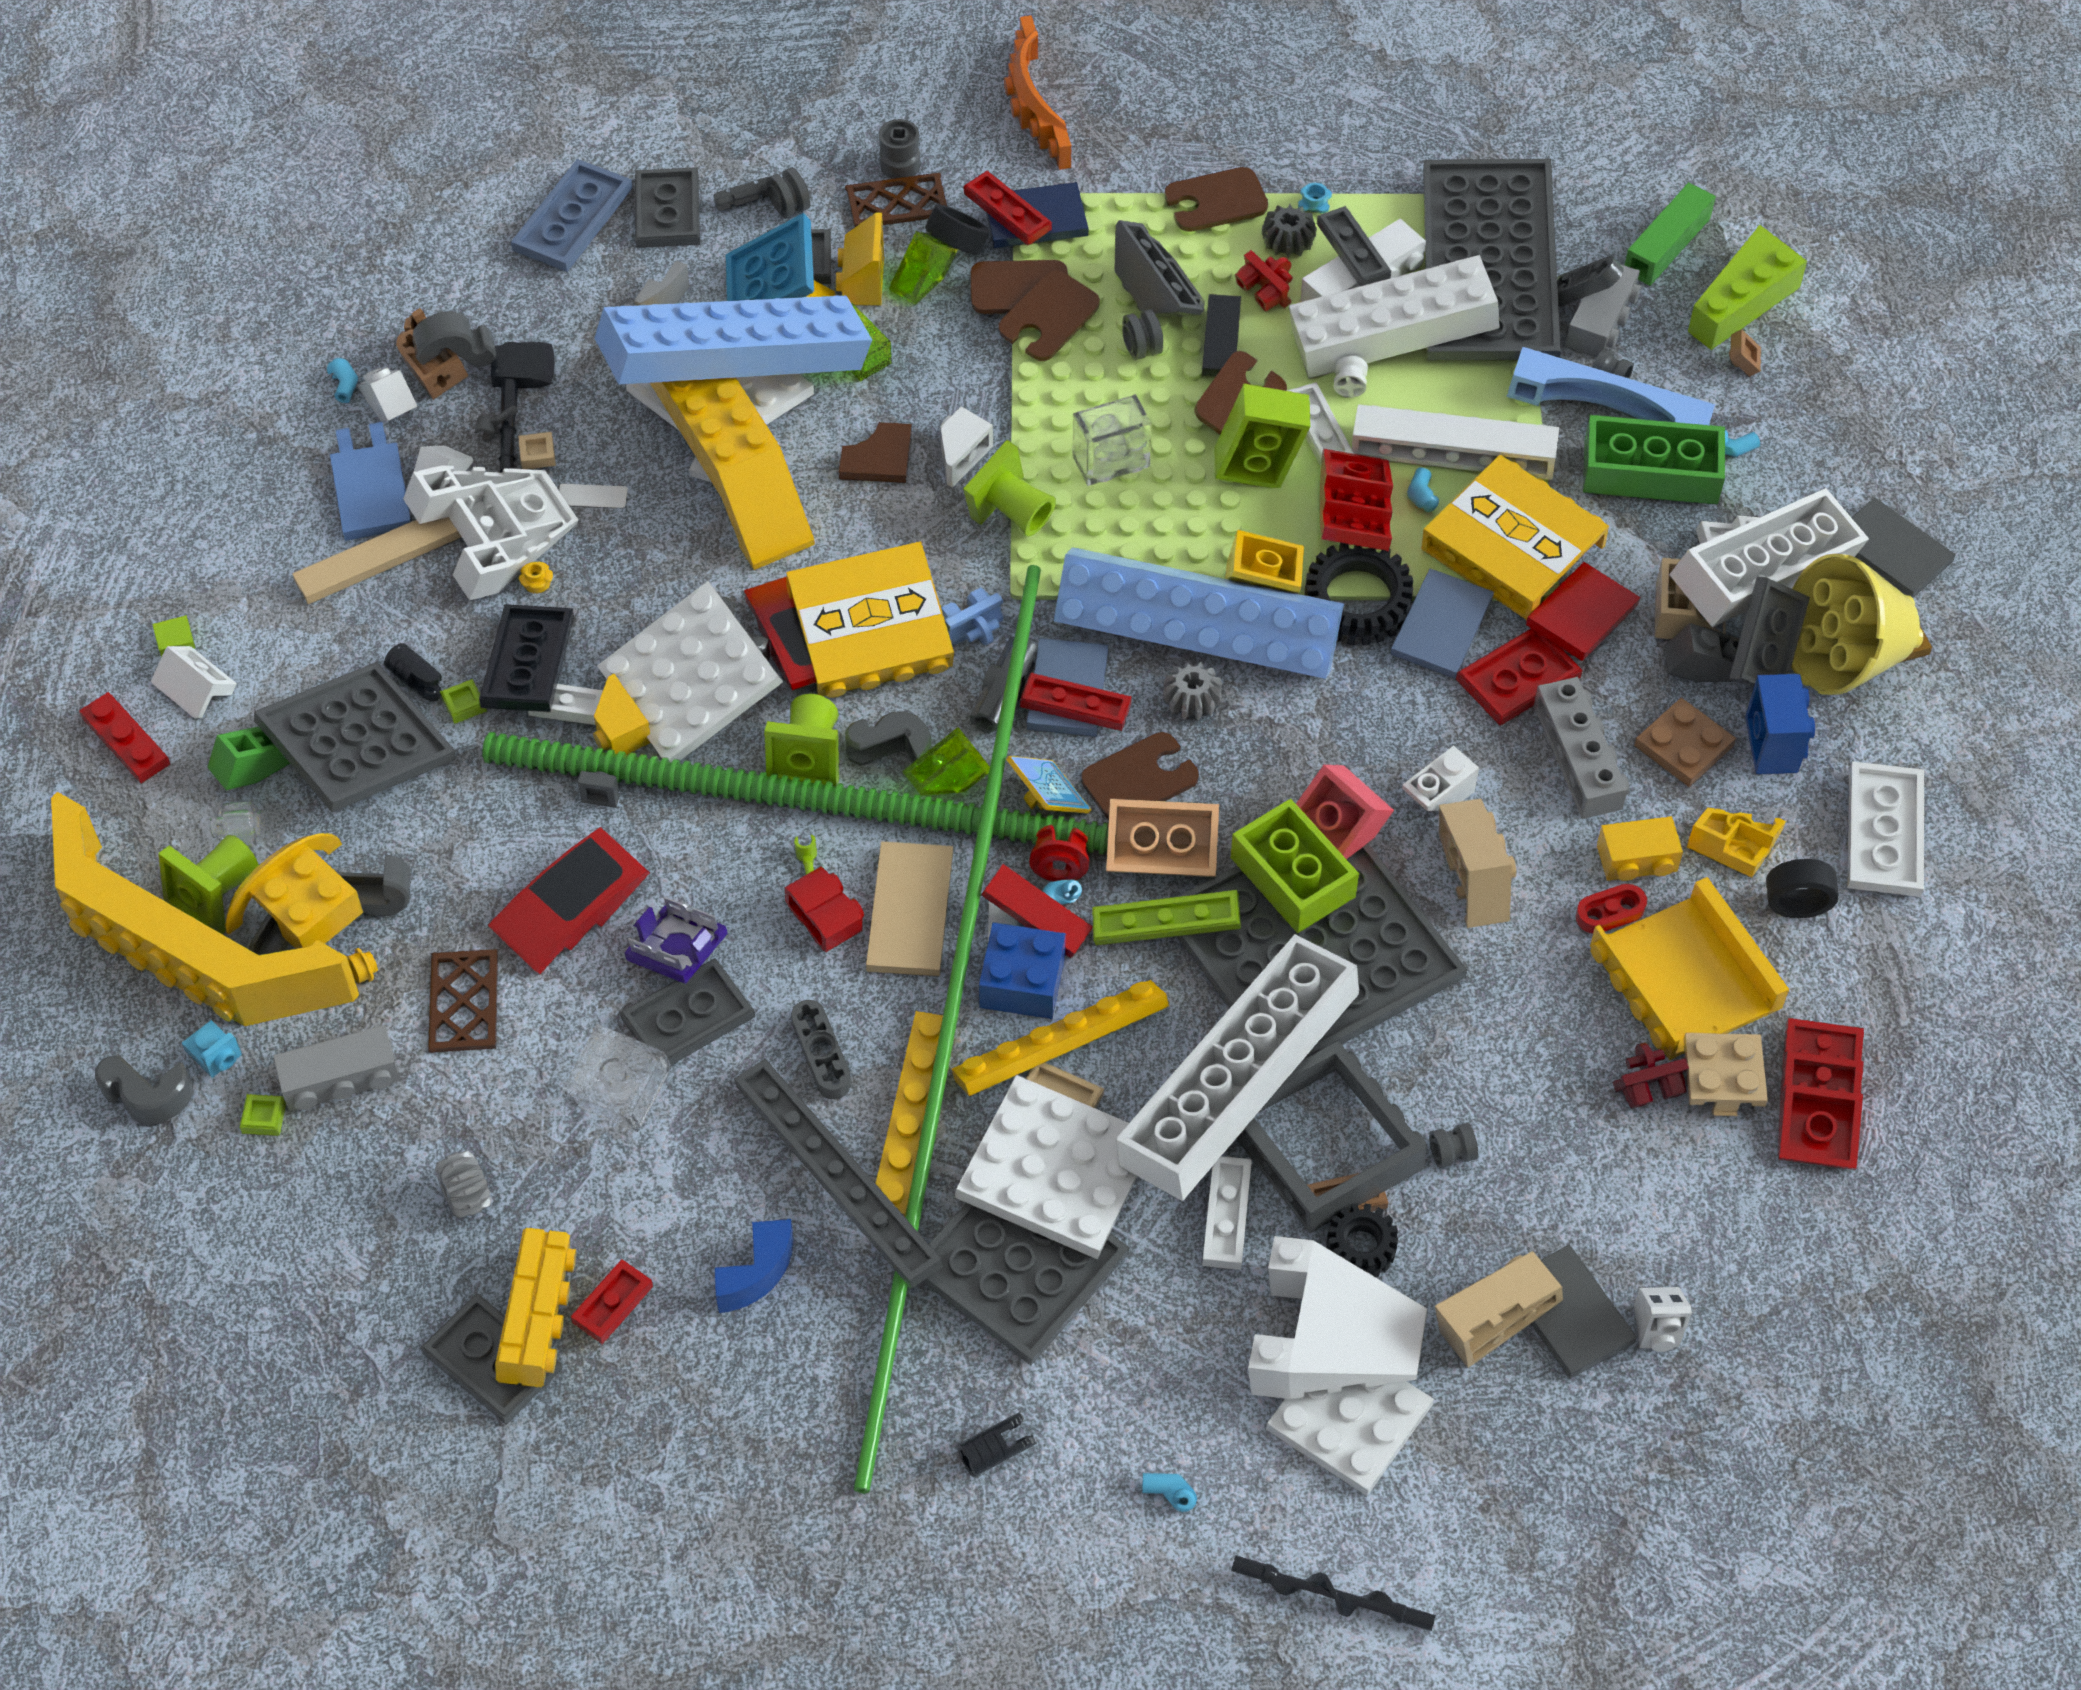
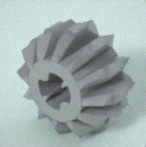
M1187 660L1183 665V669L1173 666L1171 675L1166 676L1163 684V689H1165L1163 691V700L1165 704L1169 705L1171 714L1182 712L1183 720L1189 715H1194L1198 721L1202 717V713L1212 716L1215 707L1219 706L1222 698V693L1220 692L1222 691V682L1219 677H1215L1216 673L1213 667L1204 670L1201 661L1197 666H1191Z
M468 1150L460 1153L455 1152L436 1163L435 1171L440 1188L449 1208L456 1217L473 1216L490 1206L491 1197L487 1181L477 1159L474 1158L471 1152Z

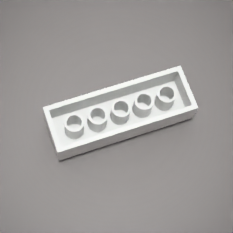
M1480 255L1289 305L1292 332L1308 379L1335 372L1336 362L1345 356H1357L1365 360L1366 363L1500 328L1498 300Z
M1827 488L1688 549L1669 575L1711 627H1714L1748 611L1757 576L1767 577L1792 589L1803 570L1814 560L1828 554H1846L1855 557L1869 538Z

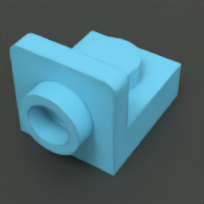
M212 1020L182 1042L184 1050L212 1078L219 1072L229 1069L236 1062L237 1058L242 1055L236 1038L231 1033L225 1034Z

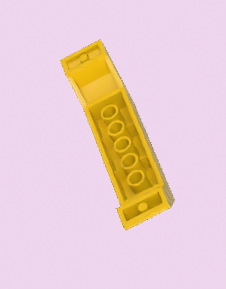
M736 377L650 383L721 496L738 539L739 547L753 570L815 545L812 531L781 447Z
M56 792L51 797L55 888L62 901L60 906L70 919L69 926L81 937L86 938L89 935L96 939L99 945L111 954L120 953L136 969L144 971V969L149 970L165 986L169 988L173 986L178 987L194 1003L199 1005L205 1003L212 1007L214 1012L223 1020L230 1022L233 1019L243 1026L354 1002L359 996L347 956L319 940H316L310 947L257 955L97 863L96 854L102 846L86 808L59 792Z

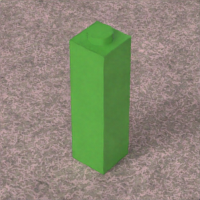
M1688 182L1629 247L1624 266L1639 270L1638 280L1651 286L1711 219L1716 196Z

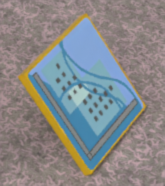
M1018 756L1007 757V762L1029 789L1023 799L1031 809L1037 804L1040 810L1088 814L1092 810L1053 760Z

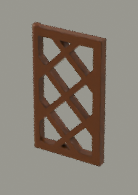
M940 172L845 185L854 227L866 220L859 217L865 209L872 213H882L883 225L929 219L932 210H924L922 208L930 200L947 206ZM934 181L935 183L930 191L917 185L918 183ZM904 186L898 195L885 190L886 187ZM911 190L924 196L916 205L904 200ZM856 191H872L864 200L854 194ZM878 195L891 201L883 210L871 204ZM897 205L910 210L909 213L890 214Z
M497 949L433 952L431 954L429 1053L496 1049ZM478 960H490L489 972L484 977H481L470 968ZM453 962L457 968L443 980L438 976L439 963ZM465 972L477 983L462 995L451 984ZM485 988L489 992V1005L481 1011L469 1000L481 989ZM445 990L457 1001L442 1013L437 1009L438 995ZM465 1006L476 1017L461 1029L449 1018L461 1007ZM481 1022L488 1025V1039L474 1040L468 1035ZM442 1024H445L456 1033L449 1041L436 1042L437 1029Z

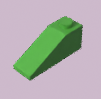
M257 726L217 735L207 768L225 790L256 784L290 763L260 727Z

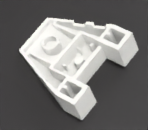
M442 465L413 472L403 498L419 524L449 517L468 547L463 548L453 576L469 601L502 591L521 574L520 570L524 565L536 561L578 523V518L545 470L504 468L502 473L485 472V467H473L472 471H455L454 466Z
M1274 1236L1268 1266L1271 1296L1302 1299L1295 1339L1255 1334L1248 1366L1251 1395L1296 1399L1304 1397L1305 1392L1327 1389L1328 1393L1342 1391L1341 1387L1365 1383V1387L1417 1380L1427 1308L1314 1240Z

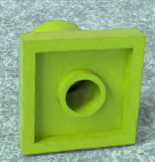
M1009 440L1002 444L963 488L972 520L982 525L997 508L1028 537L1036 534L1046 524L1055 508L1056 498L1022 480L1024 474L1018 447Z
M803 694L791 702L789 724L767 721L764 730L767 776H771L774 773L778 775V778L788 775L790 780H793L794 777H799L800 781L808 778L811 780V783L821 780L824 785L829 781L833 783V786H837L839 783L838 730L833 729L838 720L839 713L833 702L821 695Z
M226 835L196 865L170 845L158 853L164 901L221 934L226 932L223 895L242 884L249 874L259 866L256 857L249 847L239 838L233 835Z

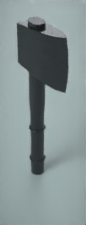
M505 342L503 345L495 346L496 358L491 363L490 376L492 386L501 387V412L513 405L517 407L518 388H538L551 384L555 366L552 344L545 342ZM516 414L501 423L500 473L503 472L504 468L513 469Z

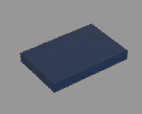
M1077 182L1012 190L1052 222V230L1033 243L1088 236L1089 228ZM986 212L994 248L1025 244Z

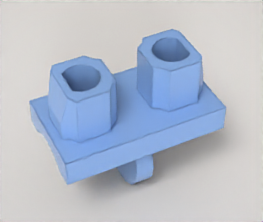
M980 587L970 592L967 596L968 608L961 611L956 603L952 602L941 607L952 646L966 639L968 642L979 639L985 646L993 642L992 631L999 628V622L1003 621L1001 612L1003 599L998 593L990 596Z

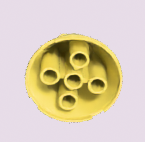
M1846 554L1822 556L1814 560L1803 570L1792 588L1809 596L1810 600L1791 668L1795 674H1800L1803 685L1811 686L1819 694L1840 695L1847 693L1905 660L1914 648H1918L1923 642V632L1920 629L1919 615L1914 599L1911 596L1904 595L1856 557Z

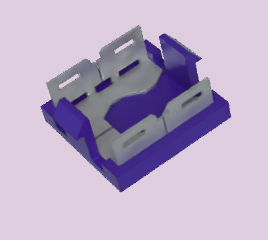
M664 897L665 906L660 910V917L657 921L653 908L649 907L633 925L637 928L640 941L628 938L630 946L624 954L629 962L686 984L728 934L725 925L717 923L715 916L695 908L690 911L685 904Z

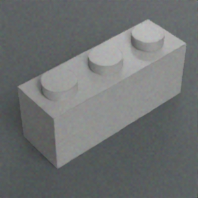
M1621 265L1624 268V272L1613 286L1582 299L1569 324L1565 347L1597 357L1602 350H1607L1608 347L1614 348L1620 332L1617 328L1619 325L1625 326L1631 310L1628 306L1630 303L1636 304L1642 286L1637 284L1639 270Z
M386 1025L273 1055L281 1091L289 1112L297 1109H310L318 1103L333 1099H346L355 1093L369 1089H383L391 1083L401 1081Z

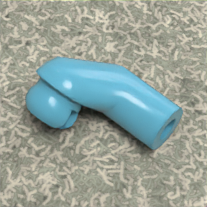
M335 358L327 365V373H333L332 378L340 381L334 396L339 402L349 403L357 385L358 376L347 360Z
M1725 430V455L1738 457L1760 447V439L1755 432L1737 439L1728 438V432Z
M1420 467L1415 471L1408 487L1407 495L1418 508H1423L1426 512H1432L1437 508L1439 498L1433 495V491L1428 487L1432 477L1431 472L1426 468Z
M1060 880L1048 883L1042 891L1063 905L1075 902L1081 896L1082 887L1076 880Z
M1143 1473L1142 1493L1163 1494L1170 1504L1181 1512L1190 1511L1196 1505V1493L1181 1475Z

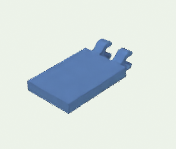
M383 422L369 424L373 447L354 450L349 428L336 430L340 453L330 454L345 541L384 534L411 522L409 507L403 500L406 489L397 442L387 444Z

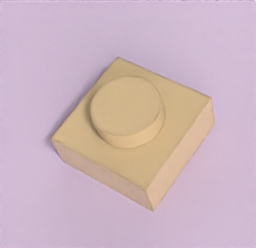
M552 432L518 436L522 469L556 466Z

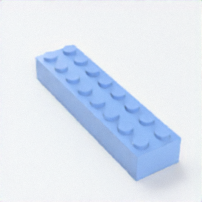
M846 295L604 307L594 338L618 385L861 370L872 342V338Z
M1073 547L1065 554L1054 622L1326 679L1331 671L1344 603Z

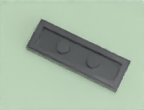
M1346 206L1317 216L1316 224L1359 286L1391 278L1390 268Z

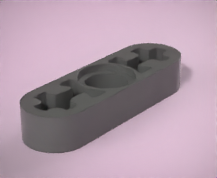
M1608 256L1561 274L1557 277L1558 306H1563L1610 288L1620 279L1624 268L1612 256Z
M800 1001L793 1007L791 1012L792 1026L818 1091L828 1099L842 1098L851 1088L850 1070L825 1010L817 1001ZM809 1014L811 1018H814L816 1031L810 1033L807 1021L803 1020L804 1015ZM819 1042L827 1043L832 1047L831 1051L825 1056H816L810 1050L814 1044ZM831 1065L835 1077L840 1082L837 1085H833L831 1081H828L826 1068Z

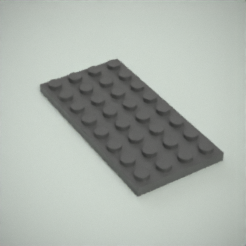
M1551 158L1424 160L1425 269L1480 255L1498 300L1500 328L1427 347V360H1518L1522 347L1560 358Z

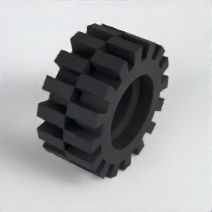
M1358 1203L1351 1204L1350 1212L1344 1207L1339 1210V1216L1334 1215L1328 1229L1326 1248L1365 1272L1371 1273L1375 1278L1379 1277L1380 1269L1385 1273L1390 1267V1262L1393 1263L1399 1238L1397 1237V1226H1392L1393 1219L1390 1215L1383 1218L1384 1210L1379 1207L1374 1213L1370 1211L1371 1204L1365 1203L1364 1210H1359ZM1364 1231L1375 1237L1377 1246L1370 1252H1359L1349 1246L1347 1238L1352 1232Z

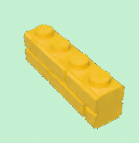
M527 1227L523 1229L495 1363L496 1380L499 1383L515 1385L521 1383L523 1386L541 1388L544 1386L546 1372L554 1373L557 1349H551L553 1338H561L564 1315H558L559 1305L567 1306L570 1282L564 1281L566 1272H574L577 1250L570 1249V1235L567 1232L551 1230L545 1232L543 1229Z

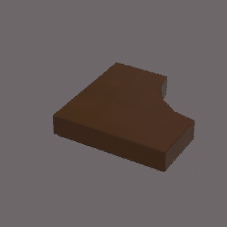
M879 422L875 432L867 440L855 445L842 446L839 479L906 483L912 424Z

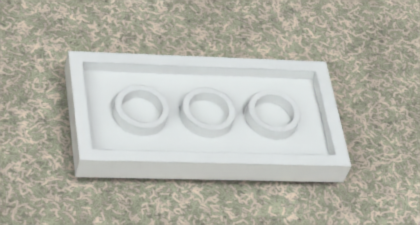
M1852 761L1849 769L1847 888L1921 897L1924 890V770Z

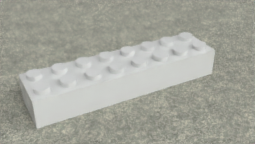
M1294 934L1118 1135L1116 1145L1120 1167L1183 1201L1358 996L1357 965Z

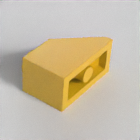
M616 675L608 676L594 714L596 731L593 732V737L598 747L603 748L604 751L612 749L615 751V754H618L619 751H624L628 755L651 743L647 738L650 735L649 722Z

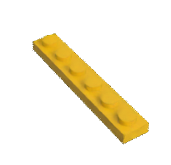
M1152 980L1138 982L1122 993L1102 998L1097 1004L1081 1011L1071 1012L1055 1023L1037 1027L1026 1036L1014 1041L1004 1042L996 1049L981 1056L966 1059L963 1064L952 1068L955 1082L968 1096L974 1095L1169 1007L1167 995Z
M920 1011L915 1012L875 1183L904 1217L943 1015Z

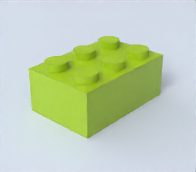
M1243 384L1214 447L1215 479L1267 488H1281L1311 427L1309 395Z
M1291 798L1232 834L1230 858L1297 933L1356 897L1359 873Z

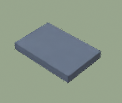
M1430 568L1391 648V655L1456 679L1457 672L1460 670L1492 602L1494 592Z
M1039 638L1034 673L1103 690L1109 645ZM1030 709L1027 717V730L1097 737L1098 725Z

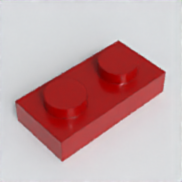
M621 1259L571 1315L572 1323L603 1345L653 1288L652 1280Z

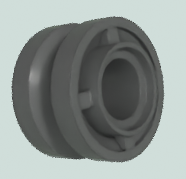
M790 167L783 170L782 177L774 174L767 178L770 200L781 217L787 219L794 216L795 209L803 212L810 208L808 188L795 168Z
M1152 309L1141 311L1139 318L1134 313L1123 316V339L1127 350L1134 360L1145 358L1146 351L1152 356L1163 352L1162 328Z

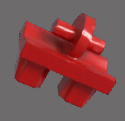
M1252 250L1244 255L1245 265L1235 274L1237 285L1247 292L1258 283L1262 288L1254 294L1255 300L1265 312L1277 304H1280L1285 309L1292 303L1291 299L1287 296L1290 290L1288 284L1293 279L1289 274L1291 262L1286 257L1279 258L1278 260L1268 257L1264 262Z

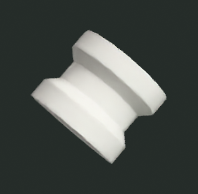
M1345 356L1338 359L1335 364L1336 377L1334 378L1333 387L1335 392L1341 396L1353 398L1362 395L1366 391L1367 380L1365 377L1367 376L1368 365L1365 360L1357 356Z

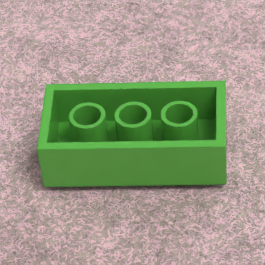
M1590 415L1584 440L1583 493L1707 504L1719 503L1725 480L1724 426Z

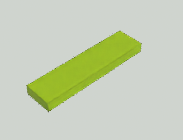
M1237 890L1092 907L1093 941L1096 946L1241 929L1240 903Z

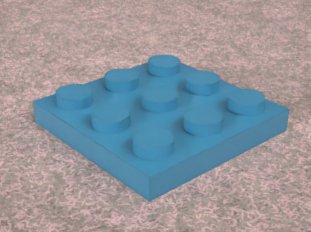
M804 213L726 254L727 301L803 298L814 292L811 220Z

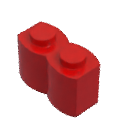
M820 866L784 887L785 902L825 952L863 931V909L856 899H849L843 893V885L835 873L829 874Z

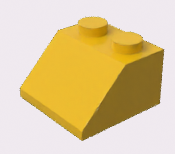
M874 213L846 233L844 248H838V267H842V272H836V291L842 292V296L846 295L852 305H882L885 259L882 213Z
M1237 530L1227 560L1225 579L1298 594L1302 583L1304 546Z

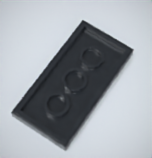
M504 604L479 697L480 708L551 712L573 624V608Z

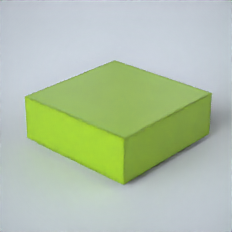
M187 615L152 624L161 657L167 646H191L196 649Z
M473 679L440 691L441 699L454 724L487 712L486 708H480V692Z
M247 1094L239 1127L241 1133L280 1136L286 1108L284 1097Z

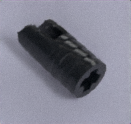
M399 643L391 648L384 659L385 668L430 702L438 701L441 696L440 691H442L438 685L442 681L441 674L405 643Z
M1021 1411L957 1445L959 1456L972 1477L980 1475L1037 1444L1033 1435L1020 1438L1015 1444L1008 1447L1001 1433L1020 1426L1025 1421Z

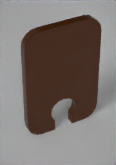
M1238 167L1168 184L1165 188L1164 195L1168 206L1178 204L1183 200H1192L1198 204L1196 210L1174 213L1177 226L1187 232L1264 215L1268 210V199L1255 172L1247 167Z
M1059 260L978 262L971 268L972 308L980 314H1007L1048 272L1060 270L1068 274L1067 266Z
M1060 270L1050 271L1001 319L999 323L1000 336L1013 344L1019 338V333L1023 329L1035 328L1041 333V337L1036 342L1030 343L1025 349V353L1038 361L1049 360L1097 312L1100 298L1094 291Z
M1244 351L1234 352L1194 408L1196 417L1219 435L1243 384H1250L1246 379V372L1252 370L1258 361ZM1272 370L1265 378L1264 386H1261L1287 390V384L1284 379Z
M1158 732L1088 766L1082 772L1081 782L1104 816L1109 820L1110 799L1167 801L1194 787L1199 779V771L1191 759L1181 763L1176 770L1165 771L1161 769L1157 764V760L1161 756L1172 755L1180 751L1181 746L1171 734Z

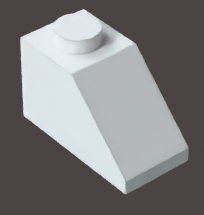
M960 407L952 416H947L940 426L941 450L946 482L952 488L993 447V425L963 407Z

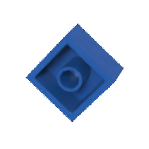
M1800 674L1757 675L1745 715L1756 774L1798 773L1803 759L1808 757V743L1810 738L1815 736V720L1808 715L1809 691L1807 688H1803Z
M992 922L979 982V1008L1053 1019L1065 961L1066 933Z

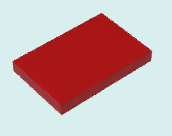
M1583 562L1527 617L1525 625L1583 661L1638 606L1641 597L1586 562Z
M1529 629L1458 671L1456 680L1501 726L1534 706L1539 685L1575 677L1581 678L1583 670L1561 647L1533 629Z

